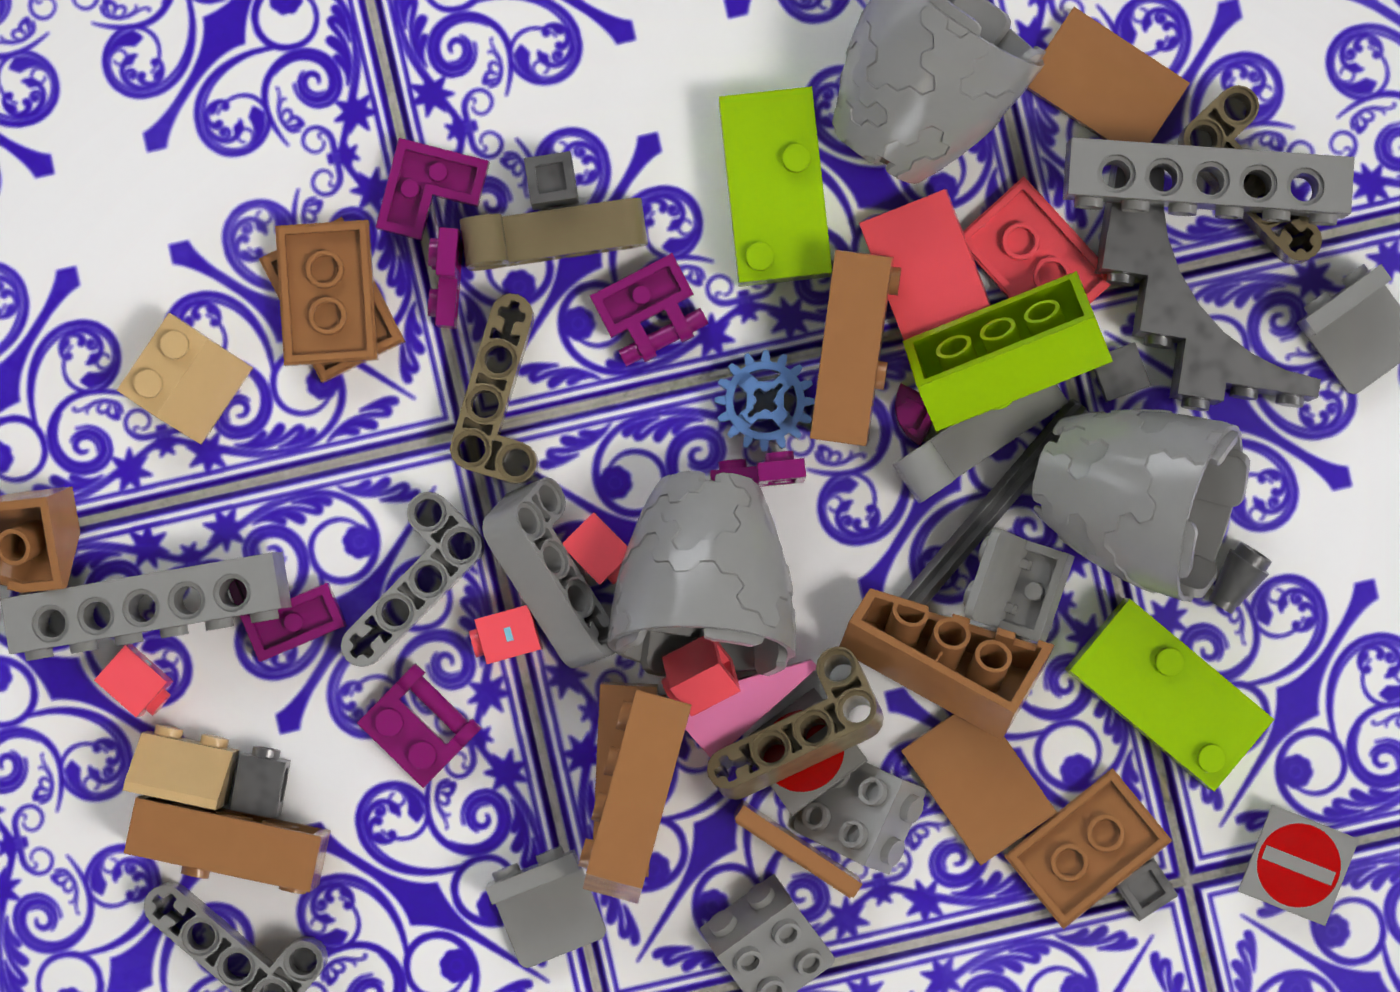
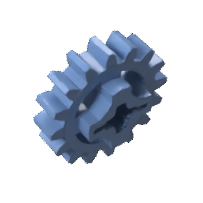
M763 350L761 361L754 362L752 356L747 353L744 355L745 367L740 369L733 363L728 366L730 373L734 376L731 381L727 379H719L718 385L727 390L726 396L714 398L715 404L726 407V412L717 417L718 422L730 421L733 426L730 428L727 436L732 438L738 433L745 436L743 447L746 449L753 440L759 441L761 452H767L769 441L775 440L779 448L783 449L786 447L785 435L789 433L796 439L802 436L800 430L796 427L798 422L810 424L812 418L803 411L804 407L813 406L815 403V399L804 396V391L809 389L813 383L811 380L799 381L797 376L803 368L800 364L794 366L791 370L785 367L787 362V355L782 354L776 363L770 361L768 350ZM769 370L780 375L773 382L758 381L751 373ZM737 386L746 394V408L738 416L733 405L734 392ZM778 386L782 387L776 393V397L773 400V404L776 407L775 411L771 413L769 410L763 409L760 412H756L752 417H748L757 402L756 397L753 395L756 391L759 390L761 393L766 394ZM791 387H793L796 395V409L793 417L784 408V394ZM756 421H772L779 430L763 433L751 430L750 427Z

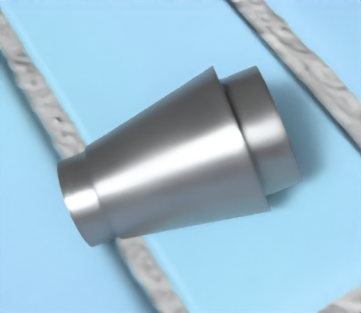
M1240 542L1235 550H1229L1209 600L1232 614L1236 607L1269 575L1266 570L1272 561L1249 545Z

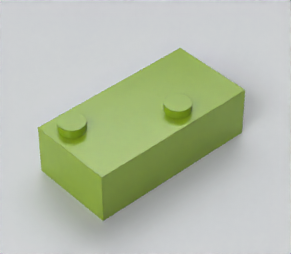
M812 86L719 96V113L738 286L831 277L832 263Z
M1077 271L903 340L917 389L936 432L990 410L1006 408L1015 400L1113 362Z
M1123 598L1065 668L1069 674L1204 787L1214 792L1275 720L1130 598Z

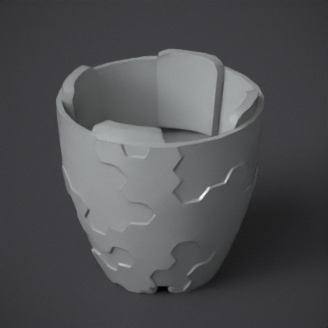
M870 0L861 12L846 51V61L840 76L838 98L832 119L835 133L843 143L870 163L876 164L880 161L886 164V172L907 183H920L958 159L996 127L1001 121L1002 116L1026 91L1043 68L1044 61L1042 58L1046 51L1038 46L1032 48L1024 39L1010 29L1011 20L1008 14L988 0Z
M1159 409L1111 410L1109 413L1104 411L1090 412L1061 418L1053 429V434L1060 437L1057 442L1049 441L1044 446L1036 468L1032 498L1041 506H1034L1035 514L1056 532L1065 544L1084 558L1118 578L1145 591L1157 592L1181 601L1191 602L1194 598H1202L1217 578V563L1215 561L1228 527L1232 509L1240 505L1245 499L1250 460L1242 452V434L1239 427L1224 421L1175 414L1172 411Z
M684 471L667 475L658 482L640 513L619 570L611 609L607 647L624 658L641 663L642 669L648 674L666 677L662 657L697 638L647 631L650 629L675 627L703 628L704 639L721 644L732 658L736 672L756 670L761 675L770 676L784 670L787 666V661L792 657L795 658L796 624L795 609L792 605L793 586L789 566L786 564L782 551L783 548L779 541L769 506L766 503L761 488L752 478L723 472L716 474L715 481L706 480V475L703 472Z

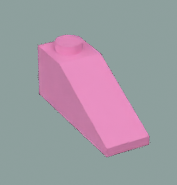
M809 659L787 665L784 670L770 676L758 673L739 678L740 692L694 716L689 714L685 730L711 758L715 752L740 738L815 671L816 664Z

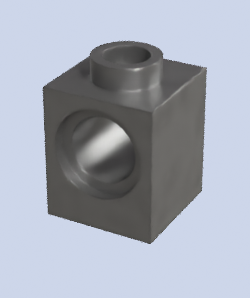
M570 151L524 158L530 202L533 210L579 203Z
M253 746L252 753L245 752L240 754L230 810L271 818L281 816L291 760L280 759L281 750L261 746Z

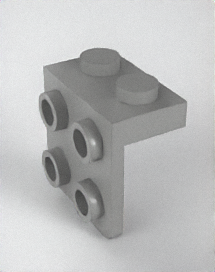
M1365 264L1355 269L1341 280L1345 285L1344 289L1333 297H1330L1327 291L1319 295L1303 307L1308 315L1297 322L1299 328L1344 390L1349 394L1361 392L1400 363V305L1385 286L1392 278L1382 264L1368 270Z
M995 527L991 531L990 536H987L980 546L978 555L980 565L975 580L969 583L964 593V615L967 618L996 629L1002 628L1015 632L1017 636L1038 642V640L1046 642L1075 556L1025 540Z
M865 762L800 810L794 821V830L859 864L890 874L893 866L900 861L904 853V841L912 823L918 820L923 811V799L927 789Z
M558 846L536 855L538 863L520 870L518 863L502 868L492 873L494 881L488 883L485 887L491 904H496L517 960L524 968L533 967L596 942L606 934V927L592 891L583 889L585 874L582 867L578 866L579 858L575 849L564 853L562 846Z
M775 874L765 881L754 885L747 894L725 910L717 912L710 921L699 928L715 956L743 992H797L831 967L835 961L829 948L798 909Z

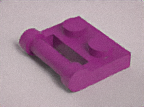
M415 663L357 724L424 788L482 727L474 719L468 721L423 677L426 672ZM409 690L456 734L447 744L401 700Z

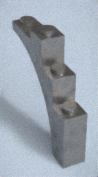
M1111 165L1108 186L1121 188L1125 184V174L1118 166ZM1152 169L1149 175L1150 183L1156 190L1162 192L1164 190V169ZM1105 203L1097 255L1098 264L1095 274H1107L1106 282L1118 286L1131 287L1134 286L1135 280L1140 281L1132 336L1143 337L1144 345L1154 348L1171 349L1172 342L1177 343L1169 398L1182 400V408L1197 411H1209L1210 405L1223 402L1226 388L1230 389L1229 396L1233 398L1257 400L1258 394L1276 396L1275 404L1295 408H1303L1304 401L1309 402L1318 398L1321 379L1285 370L1252 354L1223 332L1199 305L1180 273L1168 239L1163 206H1150V211L1147 213H1132L1121 211V203Z

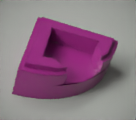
M900 383L895 398L896 417L905 435L915 444L921 446L932 425V421L920 393Z

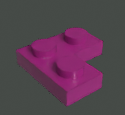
M399 138L375 228L422 241L433 196L479 207L490 162Z
M439 227L438 238H430L428 266H431L432 270H436L439 282L438 289L430 288L428 316L436 317L435 325L438 328L457 329L463 256L462 236L457 228Z
M781 451L765 454V462L757 463V466L747 467L746 459L719 461V470H710V479L715 481L716 474L724 472L752 478L759 487L804 483L806 479L805 459H794L793 451Z
M235 579L228 589L234 604L241 605L246 599L247 590L243 582ZM329 583L290 598L292 607L278 609L279 619L251 623L250 614L240 616L259 662L347 626Z

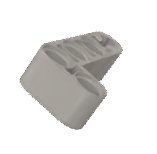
M1053 385L1015 400L1006 408L990 410L946 428L893 464V467L917 502L922 503L972 467L1068 403V400L1058 385Z
M544 477L507 493L485 516L482 530L488 546L561 660L570 668H579L615 653L611 648L607 647L610 618L552 528L553 524L563 515L566 501L559 484L552 478Z
M432 492L419 493L408 504L407 517L409 523L431 547L346 631L342 637L341 650L345 659L352 665L364 667L373 665L381 660L483 555L485 545L479 531L441 495ZM426 500L436 501L442 510L439 522L430 527L421 524L417 517L418 507ZM465 532L474 539L475 550L469 558L461 560L451 553L450 542L456 534ZM429 565L436 567L442 575L441 586L431 593L423 591L417 582L420 570ZM392 599H401L409 608L408 619L400 626L392 625L385 618V606ZM374 616L379 627L391 633L392 637L387 641L384 634L379 635L370 645L374 651L372 656L367 653L357 656L354 652L357 647L354 637L356 635L366 637L377 628L369 624V620Z
M169 881L160 884L151 890L144 900V912L148 920L232 992H263L265 985L270 983L280 985L285 992H306L327 965L328 953L326 947L320 940L308 936L295 940L273 962L190 890L178 882ZM172 894L177 899L173 904L175 910L183 916L190 912V910H193L196 915L186 921L180 930L176 924L183 920V918L174 911L163 914L159 910L163 904L162 900L158 898L159 896L165 898ZM196 923H206L212 927L215 933V940L212 946H200L194 941L192 930ZM303 947L313 951L317 959L314 970L302 971L296 967L293 961V954L296 949ZM241 953L249 959L251 968L247 976L239 977L231 973L227 965L230 954Z

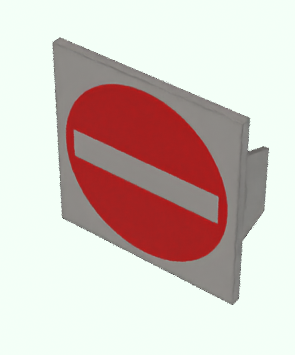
M812 688L751 734L824 700L816 689ZM825 725L812 727L807 733L806 741L811 743L821 741L826 736L828 727ZM855 745L770 786L793 816L868 760L859 747ZM771 746L764 755V761L773 763L780 760L784 755L785 746Z
M1271 805L1238 892L1326 926L1359 839Z

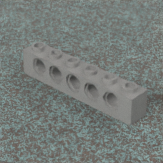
M1072 137L1066 143L1063 200H1075V208L1088 210L1102 209L1103 202L1121 203V211L1132 213H1147L1150 211V206L1168 207V214L1176 216H1195L1197 209L1215 210V217L1221 219H1243L1244 212L1262 213V221L1290 222V217L1293 215L1308 216L1309 224L1334 226L1337 225V219L1345 218L1352 211L1355 157ZM1115 165L1123 170L1125 174V184L1123 187L1112 188L1104 182L1102 171L1105 166ZM1161 168L1170 174L1172 186L1169 191H1158L1151 185L1149 175L1152 169ZM1206 171L1215 175L1219 183L1216 194L1208 195L1200 191L1196 182L1199 172ZM1246 175H1256L1263 180L1265 194L1262 198H1254L1246 193L1244 189ZM1294 178H1302L1310 184L1312 196L1309 201H1300L1293 196L1291 182Z
M271 552L0 599L9 654L25 653L26 661L54 657L53 647L65 645L70 646L71 654L99 649L97 640L112 637L115 639L116 646L143 642L142 632L160 630L161 638L189 634L187 625L205 622L206 631L234 626L233 617L250 614L251 623L279 619L278 609L292 607L283 552ZM235 579L243 582L247 590L246 599L241 605L234 604L228 595V588ZM190 587L195 588L201 596V605L195 613L188 611L183 603L184 593ZM144 595L150 596L156 605L155 614L149 621L144 619L138 610L139 601ZM100 602L109 608L111 615L110 621L105 628L98 626L93 616L94 609ZM55 610L59 611L65 619V629L59 636L54 634L49 627L50 615Z

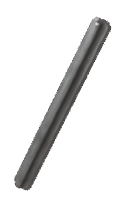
M1074 399L1068 400V403L1059 410L902 593L901 598L923 605L928 604L1034 480L1038 461L1044 446L1049 441L1057 442L1060 437L1053 434V429L1057 422L1064 417L1089 413L1083 405Z

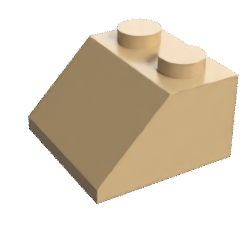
M168 313L117 391L155 417L202 445L253 370V367L179 317Z
M156 724L154 732L145 731L141 733L124 781L123 791L213 810L228 804L239 752L238 749L228 748L229 739L201 734L200 741L182 738L183 729Z

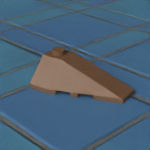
M72 486L0 495V585L7 586V590L27 593L64 589L68 586L80 536V526Z

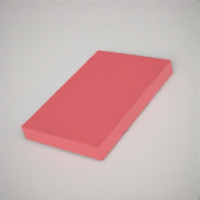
M1024 176L963 231L975 263L1007 298L1075 271L1079 275L1089 303L1093 302L1111 285L1106 282L1107 274H1095L1098 264L1097 255Z
M947 189L859 223L870 254L894 257L893 267L901 268L898 296L889 295L888 301L903 340L991 306Z

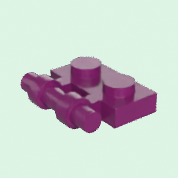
M673 253L590 295L611 338L626 330L629 331L634 342L618 350L626 367L642 358L644 362L649 361L657 356L656 351L679 339L683 343L693 338L694 331L709 324L701 308L685 316L683 315L678 304L694 296ZM665 311L671 323L646 335L641 323Z

